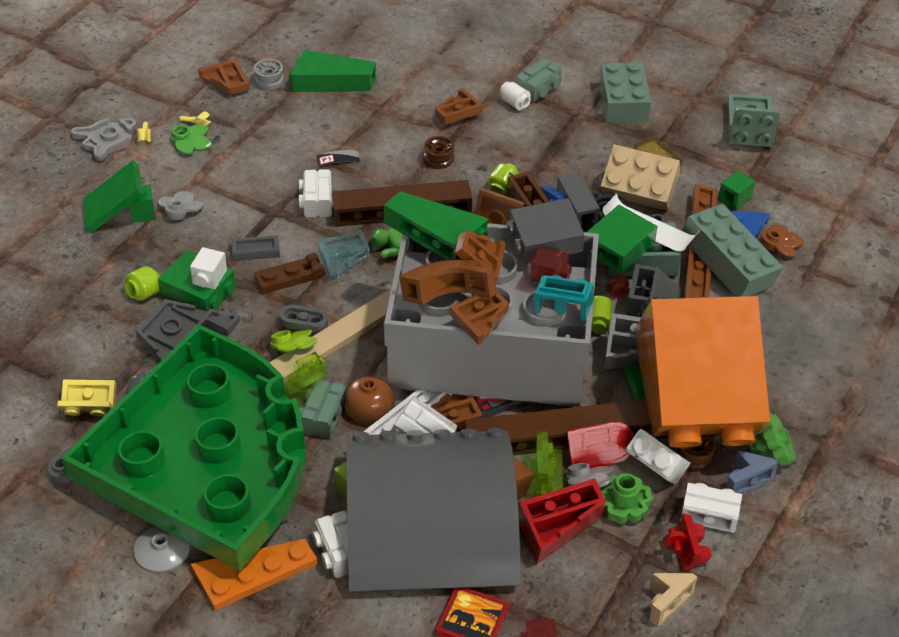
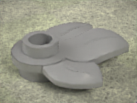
M180 191L175 193L173 197L163 196L159 199V206L164 208L168 218L173 220L183 219L186 217L187 212L198 211L204 206L203 202L194 201V194L189 191Z
M587 463L571 465L568 467V473L566 474L568 484L572 486L595 478L599 487H604L612 482L607 474L611 473L614 467L598 466L589 468Z

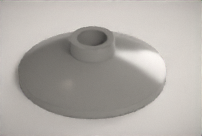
M155 526L146 530L138 537L134 544L133 552L135 560L141 568L153 573H164L172 571L184 563L190 552V544Z

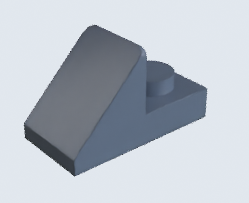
M738 451L734 462L736 470L728 475L725 489H731L735 493L743 494L773 480L778 462L774 458Z

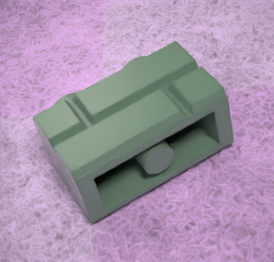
M543 58L515 78V83L530 92V102L533 103L540 97L544 98L551 89L559 87L562 81V69L560 66L554 63L551 64L550 61Z
M318 379L313 388H308L305 397L306 405L299 408L304 434L316 435L319 438L328 440L331 438L344 407L346 387L343 384L334 382L331 384L329 381Z

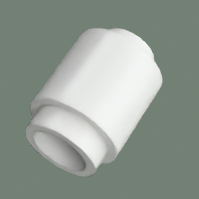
M505 82L500 88L499 95L502 100L517 110H522L529 105L531 101L530 92L515 82Z

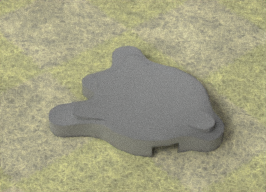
M107 118L87 127H75L71 130V134L74 139L84 140L82 142L83 149L93 151L95 160L102 161L110 153L121 150L130 144L133 132L137 126L136 121L132 118L119 119V123L110 122V118Z

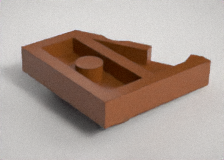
M236 59L198 68L200 78L229 95L250 90L249 81Z
M464 88L458 90L457 97L450 96L444 103L435 108V116L445 125L453 124L464 118H471L483 112V105Z
M466 230L459 234L455 254L462 260L480 261L481 267L494 269L495 280H497L506 243L501 240L492 242L488 236H479L475 232Z
M498 291L491 298L476 295L450 306L449 315L479 345L508 312L509 302Z
M446 393L440 398L438 403L430 406L456 424V430L464 428L466 419L483 418V414L472 395H450Z

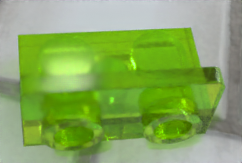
M313 352L296 360L295 362L300 371L287 377L289 382L284 385L285 394L288 395L303 389L328 375L324 359L316 352Z
M537 431L535 451L536 494H546L563 488L562 450L553 449V443H548V432Z

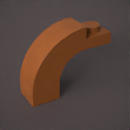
M447 260L430 263L399 276L403 301L420 305L449 293L464 292L489 298L497 294L494 269L481 267L480 261Z

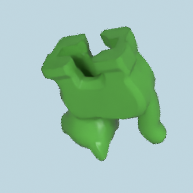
M393 228L387 231L382 229L374 230L371 236L372 251L376 252L385 245H389L390 248L383 250L380 253V257L386 259L387 257L398 256L403 234Z

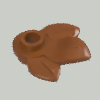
M772 225L769 230H764L760 235V243L766 249L771 251L777 250L780 254L787 257L795 258L796 252L794 248L804 245V240L798 234L789 232L788 228L783 225Z

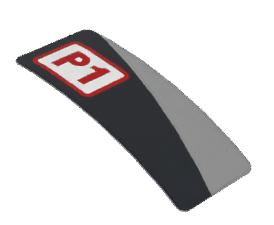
M339 150L317 155L318 166L338 162H360L359 154L356 150Z

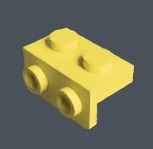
M63 380L61 401H58L57 406L68 416H79L80 412L90 413L93 416H105L115 406L117 383L115 380Z

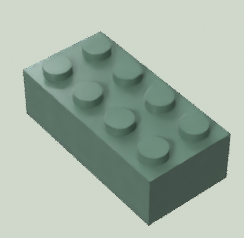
M723 203L688 216L682 231L690 235L698 233L688 246L735 297L751 296L773 287L783 266Z

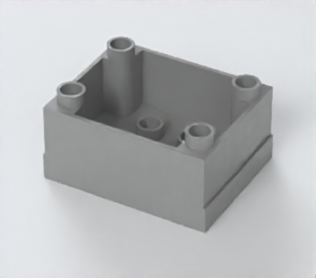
M488 223L487 231L490 241L497 242L501 240L506 243L499 276L495 283L496 290L509 302V310L479 345L449 315L450 306L476 296L475 294L464 292L444 294L423 305L403 301L399 276L417 267L447 260L407 236L402 235L384 322L385 346H387L388 385L391 388L406 391L423 390L547 403L557 406H580L585 365H588L593 303L586 321L581 320L580 304L567 302L565 314L559 315L555 312V300L544 299L540 313H535L534 292L539 285L542 275H558L570 280L584 279L589 283H594L595 288L599 234L584 232L583 252L524 264L521 254H517L515 251L514 236L509 235L507 225Z

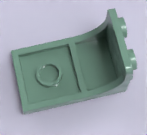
M740 94L728 95L729 144L773 147L780 114L778 110L772 109L771 97Z

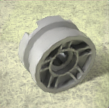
M263 59L254 65L255 84L259 88L273 90L283 85V65L280 61Z

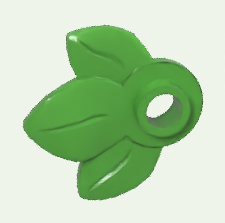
M177 125L170 134L171 140L176 143V149L183 154L190 155L194 150L203 151L211 147L210 140L204 136L209 130L207 126L192 125L188 127L186 125Z

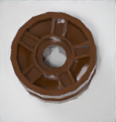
M445 136L428 138L424 142L425 164L434 169H444L451 166V162H454V142Z
M709 434L701 435L702 444L699 446L677 448V454L690 462L687 470L698 472L699 469L706 470L711 466L716 443Z

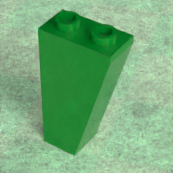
M304 50L300 58H297L294 69L289 73V82L292 84L293 92L371 91L376 81V62Z
M399 192L384 205V223L446 260H462L455 254L459 234L464 231L475 232L479 236H488L487 218L404 192Z

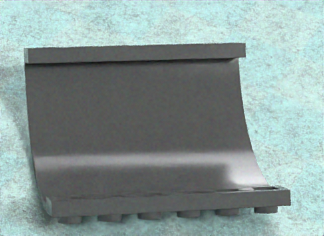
M468 428L462 429L461 432L439 429L435 430L434 433L411 430L407 434L383 431L376 435H369L367 432H355L352 435H347L349 591L521 585L517 488L513 452L508 431H504L501 428H490L487 431L477 432L475 429Z

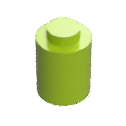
M594 296L591 332L596 334L608 332L613 304L605 296Z

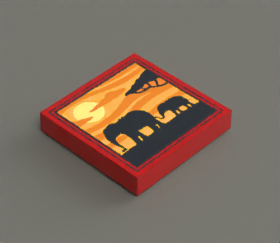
M466 587L455 588L436 627L435 635L439 637H497L509 611L510 602Z

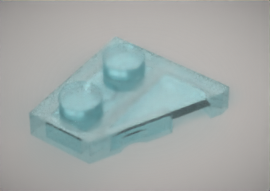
M362 230L317 240V247L330 281L337 279L369 254V246Z

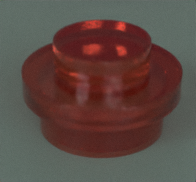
M621 276L613 277L606 284V291L612 297L623 296L629 291V281Z

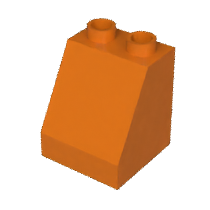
M758 296L652 299L636 326L638 360L653 436H668L669 447L673 448L699 446L702 444L701 435L722 434V444L725 446H742L755 443V433H758L770 423Z

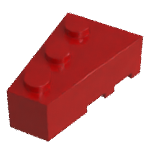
M595 478L519 502V526L536 564L540 563L602 516L606 500Z

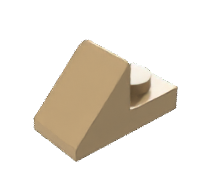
M654 573L651 579L650 590L656 596L650 603L651 613L649 621L659 627L694 593L697 576L693 573Z

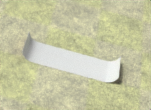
M617 193L603 207L605 216L619 204L657 225L655 242L675 251L685 250L698 235V233L696 235L687 234L625 206L618 199Z

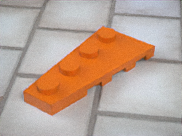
M301 539L258 549L240 571L216 558L193 563L191 567L213 609L216 611L318 565V562L307 541Z

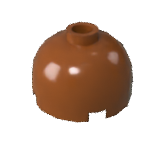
M363 376L354 380L347 388L344 396L345 415L347 418L349 416L353 419L354 424L369 428L395 407L392 388L385 380L376 376Z

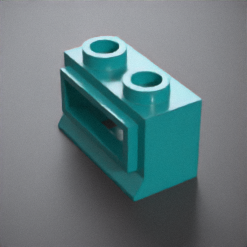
M542 275L539 285L534 292V312L540 313L544 299L555 300V312L559 315L565 314L567 302L580 304L581 320L586 321L594 301V283H589L584 279L570 280L558 275Z

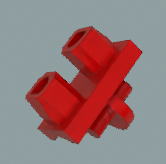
M683 513L681 522L668 529L669 534L663 538V543L666 549L674 550V553L678 555L682 571H690L695 564L705 565L712 554L710 547L699 545L705 534L703 524L693 523L691 514Z

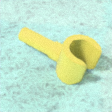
M202 112L197 117L180 116V121L192 122L196 125L207 126L211 123V121L206 120L209 116L207 112Z
M147 122L143 123L142 128L137 129L138 142L141 140L151 142V129H148Z

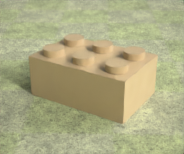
M614 144L601 183L602 192H607V195H610V192L614 193V195L617 193V195L621 196V199L668 211L681 170L680 160Z

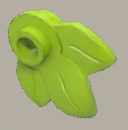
M312 329L296 331L292 334L290 331L285 330L274 333L271 336L272 341L270 344L272 348H277L278 351L288 352L296 348H309L317 342V338L308 337L312 333Z

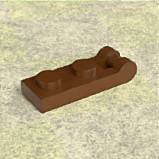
M310 253L304 259L259 270L254 273L261 293L265 294L320 279L326 272L323 265L320 264L318 255Z

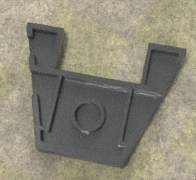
M165 299L136 330V337L162 361L199 324L204 327L207 325L228 336L239 324L240 315L231 313L230 316L219 314V310L210 309L209 311L196 309L195 305Z

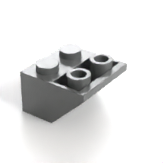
M635 264L626 315L637 317L638 307L649 298L650 300L653 297H658V299H662V297L678 299L681 289L660 268Z

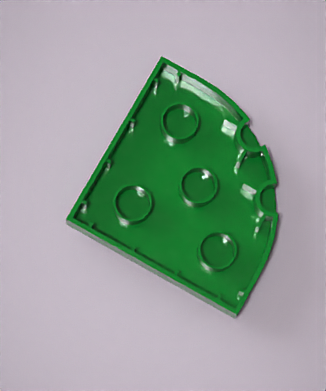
M199 324L61 459L67 479L240 571L280 525L294 503L303 479L306 449L301 412L296 398L289 400L286 396L281 373L269 361L250 348Z

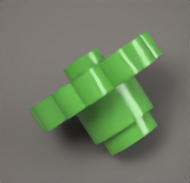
M770 413V423L763 428L762 432L755 435V443L750 444L753 454L769 458L774 456L781 466L795 462L796 456L788 431L783 427L777 415Z
M632 474L611 475L612 482L600 489L606 500L603 512H607V518L619 524H624L627 520L637 523L641 519L646 518L648 508L651 507L653 500L650 487L642 485V480Z

